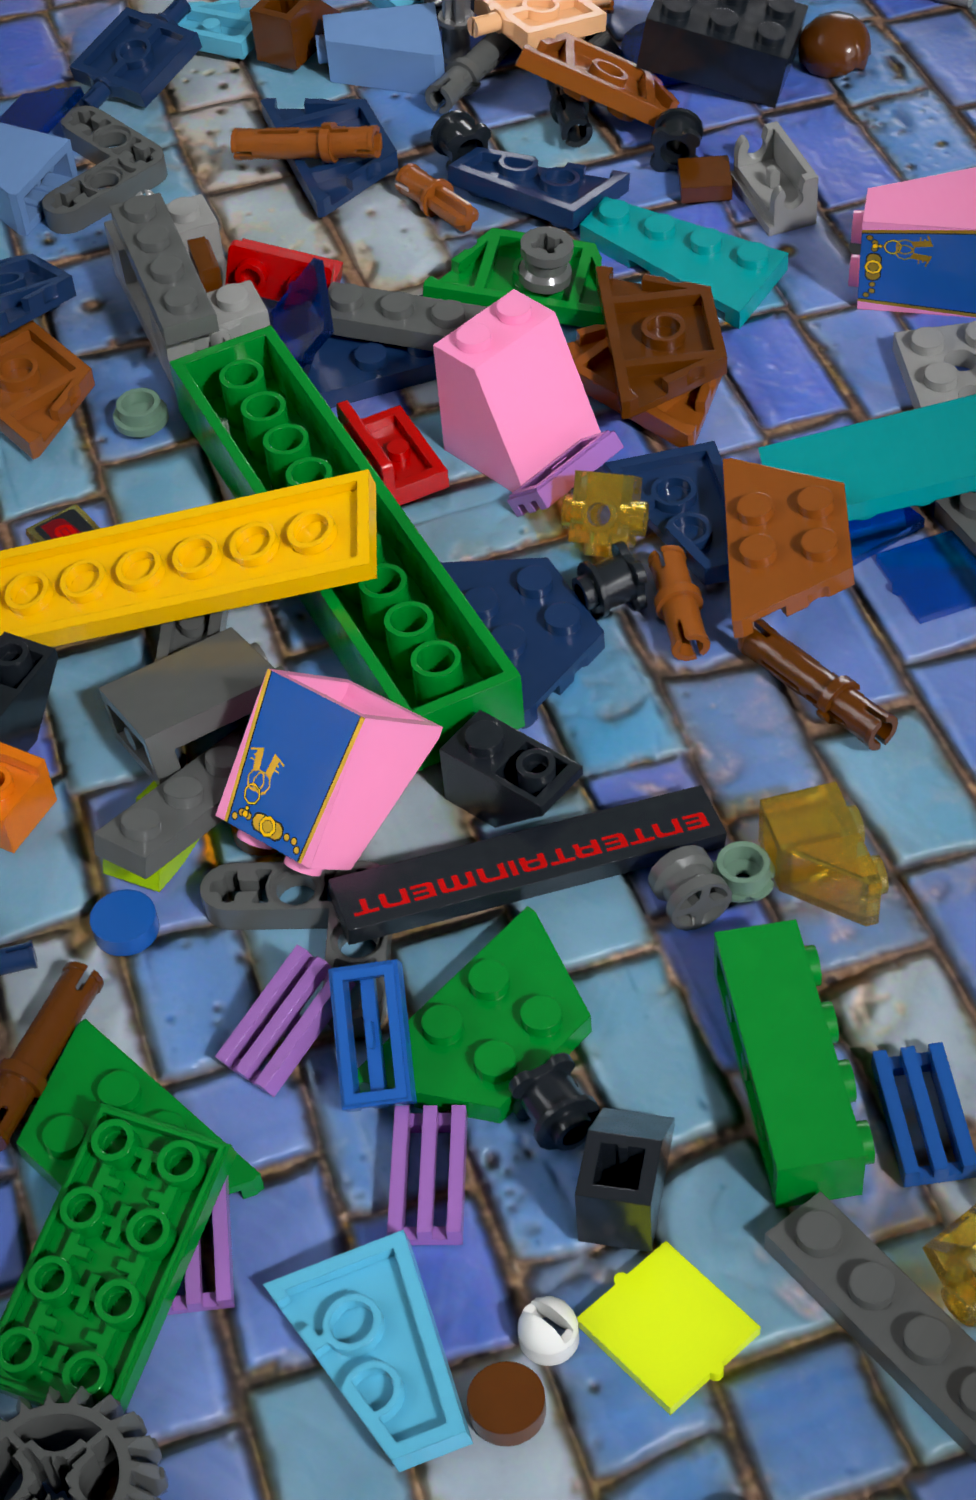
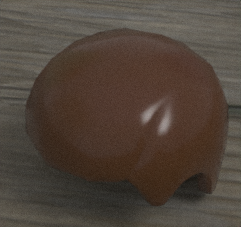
M841 11L819 14L805 26L801 33L798 45L799 62L810 73L824 78L844 76L855 68L862 71L866 68L868 57L871 55L869 32L865 24L853 14Z

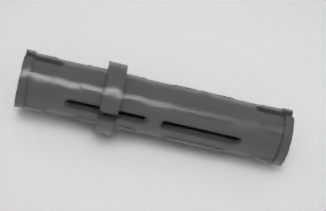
M494 32L487 34L465 56L454 58L446 66V73L426 89L425 100L428 106L433 111L440 107V114L449 112L462 97L470 96L479 89L481 79L488 75L510 52L519 46L502 33Z

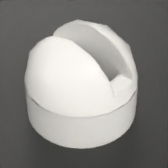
M545 1296L535 1298L523 1309L518 1320L517 1330L519 1345L524 1355L532 1362L544 1366H554L567 1361L575 1353L579 1345L578 1319L571 1307L562 1299ZM547 1317L566 1331L560 1336L542 1318Z

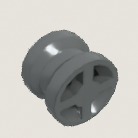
M537 227L523 234L520 240V254L523 260L519 265L518 275L519 282L524 288L538 294H555L569 286L572 278V269L569 261L574 251L573 239L570 235L554 227Z
M696 845L682 846L670 851L659 859L652 867L648 876V885L659 900L667 902V916L677 929L684 931L696 930L710 924L723 914L732 900V891L725 880L719 875L712 874L713 861L703 847Z

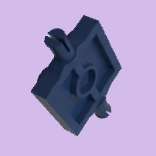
M173 0L162 13L158 14L142 13L126 7L69 66L75 81L91 87L78 99L79 106L99 108L108 98L118 97L146 108L202 48L197 32L178 25L191 12L189 3L186 0Z

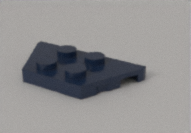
M276 98L261 100L263 117L269 128L321 127L323 122H335L338 126L346 127L378 125L380 127L382 152L379 158H338L339 160L336 163H324L322 159L313 158L286 159L318 218L327 216L398 168L397 150L366 99L329 101L326 99L305 98V109H278Z
M34 254L0 260V337L40 315L58 308L60 304L77 296L72 275Z
M326 333L319 334L308 373L309 379L330 408L336 407L337 403L345 400L352 403L437 380L434 351Z
M548 557L440 562L520 673L525 727L522 729L532 726L538 719L537 708L552 692L561 695L574 681L576 672L582 667L588 666L605 648L604 630Z

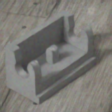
M777 121L764 124L761 134L762 146L754 153H748L749 142L744 135H740L734 147V171H730L732 185L767 235L773 236L816 224L818 175Z

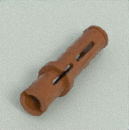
M323 122L321 127L234 128L231 134L230 145L231 152L234 153L233 157L236 161L313 158L322 159L324 163H336L339 160L338 158H379L382 152V134L379 133L380 127L378 125L346 127L338 126L335 122Z

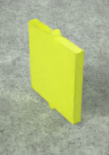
M667 1241L663 1242L628 1274L624 1272L617 1273L614 1276V1286L577 1317L579 1328L669 1415L673 1414L710 1379L712 1381H720L724 1376V1366L759 1336L761 1326Z

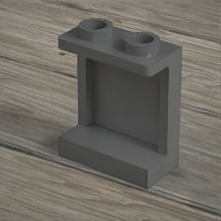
M230 627L100 687L99 691L116 738L159 786L181 769L175 749L252 713L267 669L286 670L282 666L274 668L268 662L264 651L258 643L249 644L239 633Z

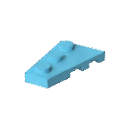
M404 1230L263 1284L274 1302L399 1472L473 1444L416 1258Z

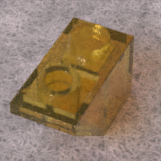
M836 781L760 799L758 842L766 850L775 866L776 874L774 879L779 891L863 926L879 923L881 895L887 894L889 890L887 872L878 854L870 856L864 843L865 829L861 814L856 805L847 806Z

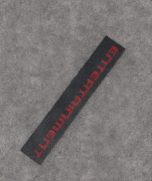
M702 785L328 879L329 896L348 945L651 867L670 851L682 846L696 845L703 847L706 852L724 848L727 832Z

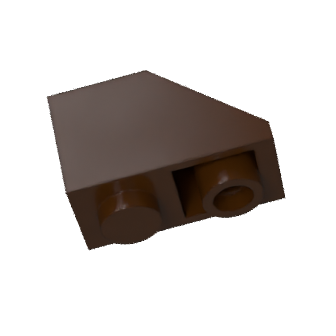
M260 0L249 10L257 60L278 65L283 69L298 70L317 51L315 35L324 34L322 15L341 12L321 0Z

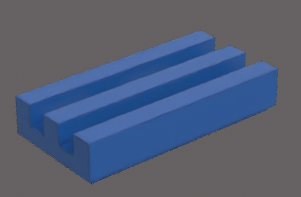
M394 959L328 969L342 1110L354 1112L361 1111L364 1108L373 1107L376 1109L389 1107V1105L394 1104L406 1105L417 1103L402 962ZM384 977L395 1078V1088L387 1089L376 982V978ZM360 980L371 1090L370 1092L360 1093L349 988V982Z
M943 1042L928 1044V1052L916 1053L915 1046L901 1047L900 1055L888 1057L887 1050L872 1051L871 1068L903 1187L976 1178V1153ZM922 1072H930L956 1162H947ZM905 1075L930 1163L928 1166H918L894 1076Z

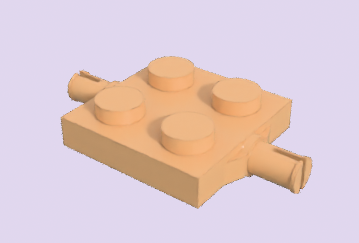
M475 0L474 13L478 16L468 18L467 29L473 38L494 32L502 33L521 49L526 44L537 49L540 40L555 38L556 35L565 32L584 40L586 36L606 31L607 13L598 6L608 5L611 3V0Z

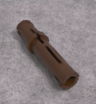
M763 619L754 621V633L738 639V651L760 664L770 674L812 703L818 709L816 714L828 724H839L855 735L857 739L872 751L879 750L881 743L886 745L894 736L898 726V719L893 714L876 705L858 691L860 690V685L849 676H838L796 644L779 634Z
M73 961L65 964L59 979L25 1035L18 1043L12 1056L0 1061V1152L7 1148L12 1134L29 1105L37 1103L47 1086V1075L52 1070L95 996L103 988L104 982L97 971L93 970L86 982L82 983L78 990L76 989L78 981L88 967L84 963Z

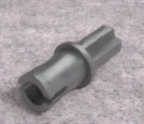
M442 0V10L439 11L437 19L438 23L442 26L444 63L447 65L454 58L463 57L470 51V34L467 29V20L469 17H475V13L471 10V0Z

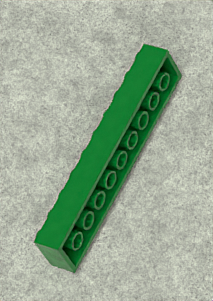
M269 325L169 361L179 412L235 499L369 469L376 483L377 578L298 595V597L354 683L443 727L439 740L418 771L441 762L439 749L479 710L486 712L516 730L525 727L520 673L274 328Z

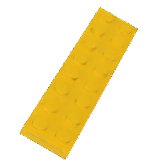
M369 469L1 550L0 636L5 631L49 647H55L376 579V483Z

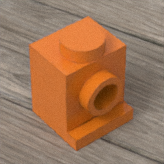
M0 742V848L15 853L54 805L57 797L45 759Z

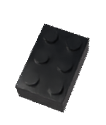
M654 0L646 18L636 68L775 108L795 58L809 6L794 0Z

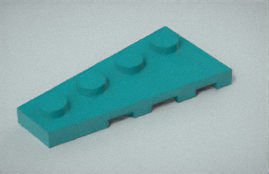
M604 197L580 223V241L595 243L599 252L628 268L639 265L650 271V275L665 277L672 282L686 281L711 286L715 307L725 313V322L737 329L743 326L788 270V252L768 247L759 242H752L722 233L714 228L683 221L668 214L657 213L631 205L623 200Z

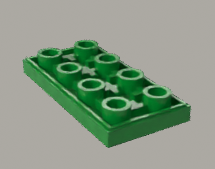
M100 1103L0 1319V1393L16 1399L20 1396L39 1407L44 1405V1400L50 1386L61 1393L64 1403H69L82 1385L93 1396L96 1404L111 1394L114 1399L120 1401L125 1414L237 1153L231 1144Z

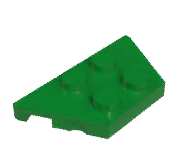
M491 228L477 239L475 246L464 249L451 260V271L438 280L430 276L423 284L424 297L456 300L461 303L489 307L515 289L554 311L560 324L578 327H588L595 324L604 325L596 285V267L602 266V257L596 244L591 242L573 240L574 251L569 261L572 269L571 282L567 288L555 294H538L523 287L519 282L518 274L519 265L523 260L520 254V240L525 232Z
M527 906L408 1020L417 1103H414V1107L423 1109V1105H437L438 1112L452 1110V1105H466L468 1118L501 1124L513 1112L512 1106L516 1102V1098L508 1090V1084L511 1079L522 1071H531L545 1064L555 1054H570L592 1032L591 1015L538 915L530 907ZM389 1038L383 1044L387 1089L395 1088L391 1039ZM366 1060L357 1068L360 1093L371 1091L368 1060Z
M84 1019L77 1024L16 1144L21 1157L59 1192L100 1103L222 1142L224 1141L87 1019ZM237 1153L228 1173L229 1194L241 1191L243 1199H246L261 1192L264 1189L261 1174Z

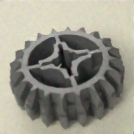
M81 1385L69 1403H64L61 1393L50 1386L44 1400V1405L33 1408L28 1400L18 1396L16 1405L18 1415L8 1422L0 1417V1500L5 1499L9 1488L20 1473L23 1475L20 1489L10 1500H52L50 1493L47 1495L42 1485L43 1482L55 1494L65 1491L68 1499L71 1496L72 1500H99L110 1489L107 1481L118 1471V1485L112 1500H161L158 1497L168 1492V1478L163 1467L158 1466L161 1463L162 1453L156 1439L151 1438L150 1435L146 1436L147 1429L144 1421L134 1411L124 1415L120 1401L114 1399L111 1394L96 1404L93 1396Z

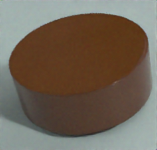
M511 1361L493 1363L478 1372L469 1385L467 1406L470 1422L476 1433L485 1441L497 1446H516L530 1440L541 1429L546 1417L545 1390L538 1375L529 1367Z

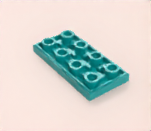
M976 394L759 447L761 463L770 467L843 482L845 484L848 521L867 520L877 514L910 506H925L935 500L968 492H976Z

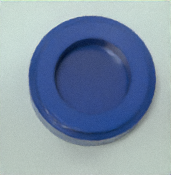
M125 889L109 893L95 904L90 913L89 921L95 942L101 950L110 955L131 956L140 953L155 941L159 933L160 924L155 905L146 894L140 891Z

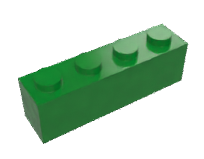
M796 919L714 932V976L775 1209L803 1205L820 1191L829 1200L862 1195L865 1165L875 1163L874 1142L867 1120H855L851 1103L856 1102L857 1099L854 1073L848 1059H837L833 1043H838L839 1041L838 1022L832 1002H821L816 986H821L822 973L815 945L804 946Z

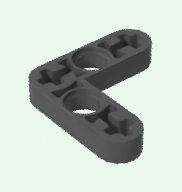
M79 106L68 110L61 118L64 138L70 139L72 150L96 165L44 196L42 206L47 226L51 231L58 234L76 233L110 214L109 206L126 202L138 192L142 191V194H144L145 190H151L158 186L168 175L163 149L155 142L99 108ZM112 186L110 188L100 189L102 187Z
M360 860L355 863L351 870H323L321 876L302 874L287 867L283 862L229 863L210 870L201 882L200 893L206 917L211 924L220 929H327L325 961L332 968L387 961L391 957L392 934L371 939L377 946L365 957L353 958L344 955L341 949L347 940L333 903L328 901L327 898L328 879L381 866L375 862ZM306 886L314 890V895L302 904L290 905L280 900L281 895L291 887ZM266 889L268 902L260 903L259 901H263L261 890ZM240 891L236 893L234 901L223 902L228 899L229 892ZM384 977L376 978L381 1025L384 1023L387 1014ZM360 1000L358 1009L352 1010L354 1039L365 1037L362 1000ZM332 1016V1018L327 1024L334 1032V1023Z

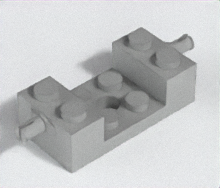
M145 190L146 196L154 194L151 190ZM142 191L138 192L135 196L143 195ZM202 194L192 197H179L166 204L188 254L187 240L203 236L209 239L220 268L223 284L221 288L207 292L217 315L218 332L166 346L113 224V220L104 222L115 274L174 391L169 361L270 325L268 310L251 280L225 285L227 260L223 254L218 221Z

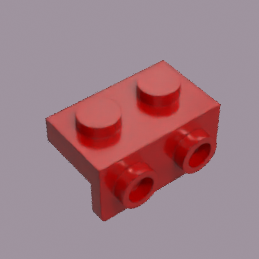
M242 238L241 241L233 240L228 248L225 285L251 280L262 298L316 310L332 282L340 283L343 262Z
M348 400L336 404L338 420L400 506L449 487L447 468L401 405L360 419Z

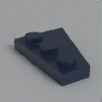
M476 147L448 165V181L452 185L467 190L472 196L488 198L507 205L512 211L528 213L550 221L553 226L561 229L573 230L578 227L604 197L618 199L629 191L630 173L612 170L609 179L585 175L586 165L568 162L565 167H539L538 159L535 156Z
M715 441L605 462L603 464L605 482L666 545H676L684 550L687 558V567L704 585L730 581L723 460Z

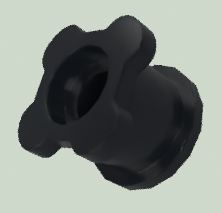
M671 108L659 115L655 122L654 131L651 134V143L655 146V153L651 155L650 165L654 170L658 172H665L668 169L678 170V158L698 157L696 155V148L700 145L704 129L703 123L697 114L684 108Z
M453 110L442 115L436 121L431 130L430 140L432 147L439 154L449 157L446 163V170L448 171L449 164L476 147L488 148V140L491 138L492 132L483 123L475 124V120L468 112Z
M623 541L611 545L613 557L594 564L586 560L580 562L577 566V577L572 579V589L588 611H591L600 619L607 617L610 609L627 602L631 603L635 611L645 609L648 605L645 596V583H647L645 569L639 560L636 561Z
M567 1053L555 1054L545 1064L531 1071L526 1070L518 1073L508 1084V1090L516 1098V1102L512 1106L513 1113L518 1120L527 1121L531 1119L535 1125L533 1136L538 1145L546 1150L559 1149L568 1151L586 1142L588 1129L600 1112L595 1099L589 1095L582 1094L577 1082L571 1076L575 1063Z

